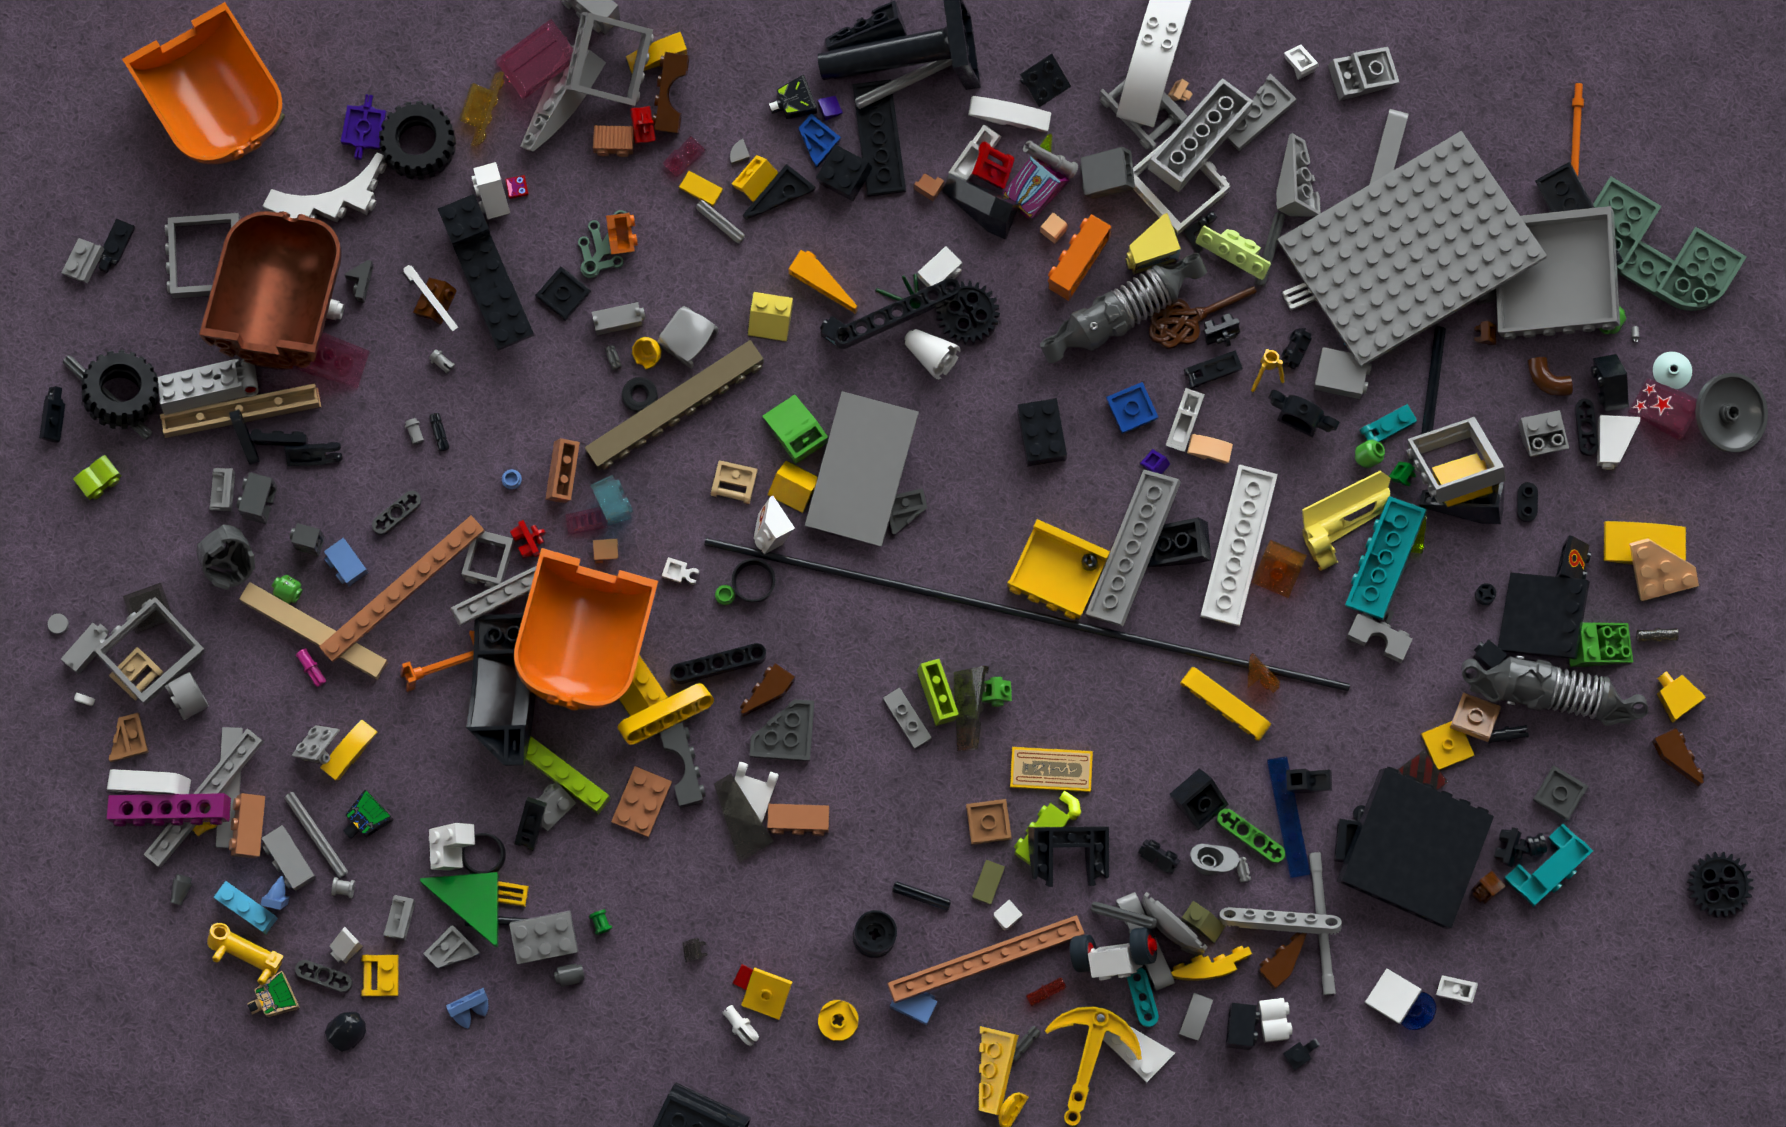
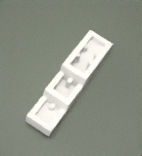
M972 96L968 115L1000 125L1008 124L1018 128H1031L1047 132L1051 112L1012 102Z

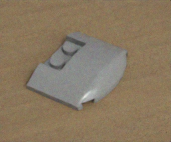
M1146 892L1141 901L1146 916L1156 918V927L1168 939L1181 946V950L1194 955H1203L1208 948L1206 944L1201 946L1203 943L1197 939L1198 936L1158 900L1155 901L1152 897L1148 899L1150 894Z

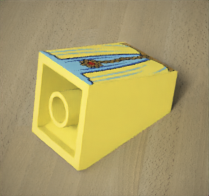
M1168 213L1163 214L1129 245L1125 261L1128 269H1132L1133 274L1149 270L1154 265L1161 266L1179 259L1181 248Z

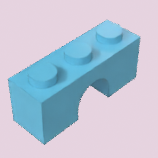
M227 881L224 882L214 896L217 901L238 914L265 935L278 919L270 911Z

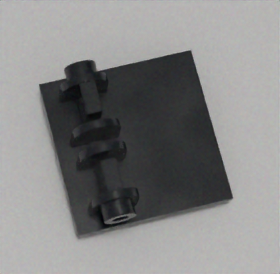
M1052 53L1020 74L1021 83L1027 86L1039 107L1071 87Z

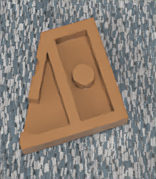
M135 713L119 717L109 761L114 762L148 753L140 714Z

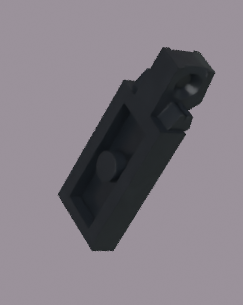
M116 218L103 246L104 251L100 257L101 263L98 267L100 271L108 273L111 264L116 265L120 261L135 229L134 225Z
M49 387L48 395H46L44 400L39 435L40 439L56 443L61 440L65 403L61 399V387Z

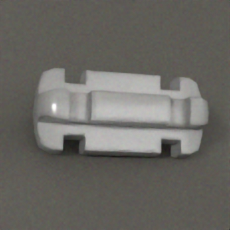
M1240 857L1237 865L1239 877L1241 876L1240 882L1251 880L1248 863L1245 862L1247 860L1246 857Z

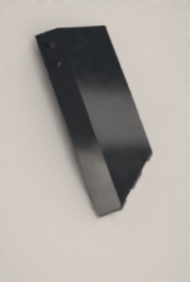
M524 614L482 615L476 618L474 623L473 673L466 728L504 766L525 765L534 716L536 695L522 683L514 664V649Z

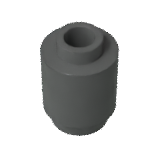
M575 963L557 967V972H554L556 984H560L561 987L579 984L580 981L585 980L581 964L576 965Z

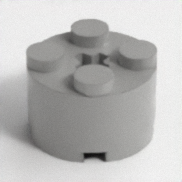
M190 672L165 685L170 696L174 694L171 699L176 708L181 707L179 712L184 720L209 706Z

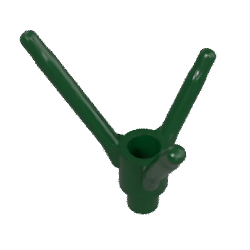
M914 274L915 293L919 292L917 274ZM903 275L902 279L909 294H914L908 280ZM878 288L875 290L896 301L903 299ZM912 302L910 306L913 309H917L920 307V304Z

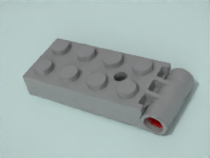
M233 359L159 376L160 404L164 415L241 397L255 396L259 391L255 365L243 362L244 359L240 362L239 359Z

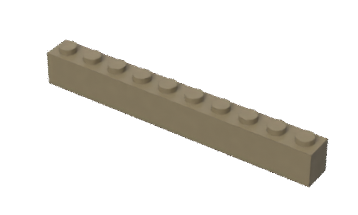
M749 340L585 447L586 453L598 470L610 468L616 459H624L633 448L636 447L638 449L644 446L648 438L652 436L655 438L663 433L662 429L668 425L670 427L675 426L680 422L679 418L685 414L686 416L692 415L699 405H707L716 394L722 395L730 389L729 386L733 383L739 384L746 379L745 375L750 372H758L763 367V357L752 341Z

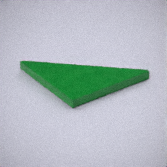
M497 872L420 878L422 885L427 887L437 898L449 906L494 947H498L499 875Z

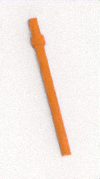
M1582 83L1575 84V93L1572 99L1574 113L1571 165L1577 176L1579 172L1581 111L1584 107Z

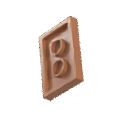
M635 766L611 822L649 838L672 781Z

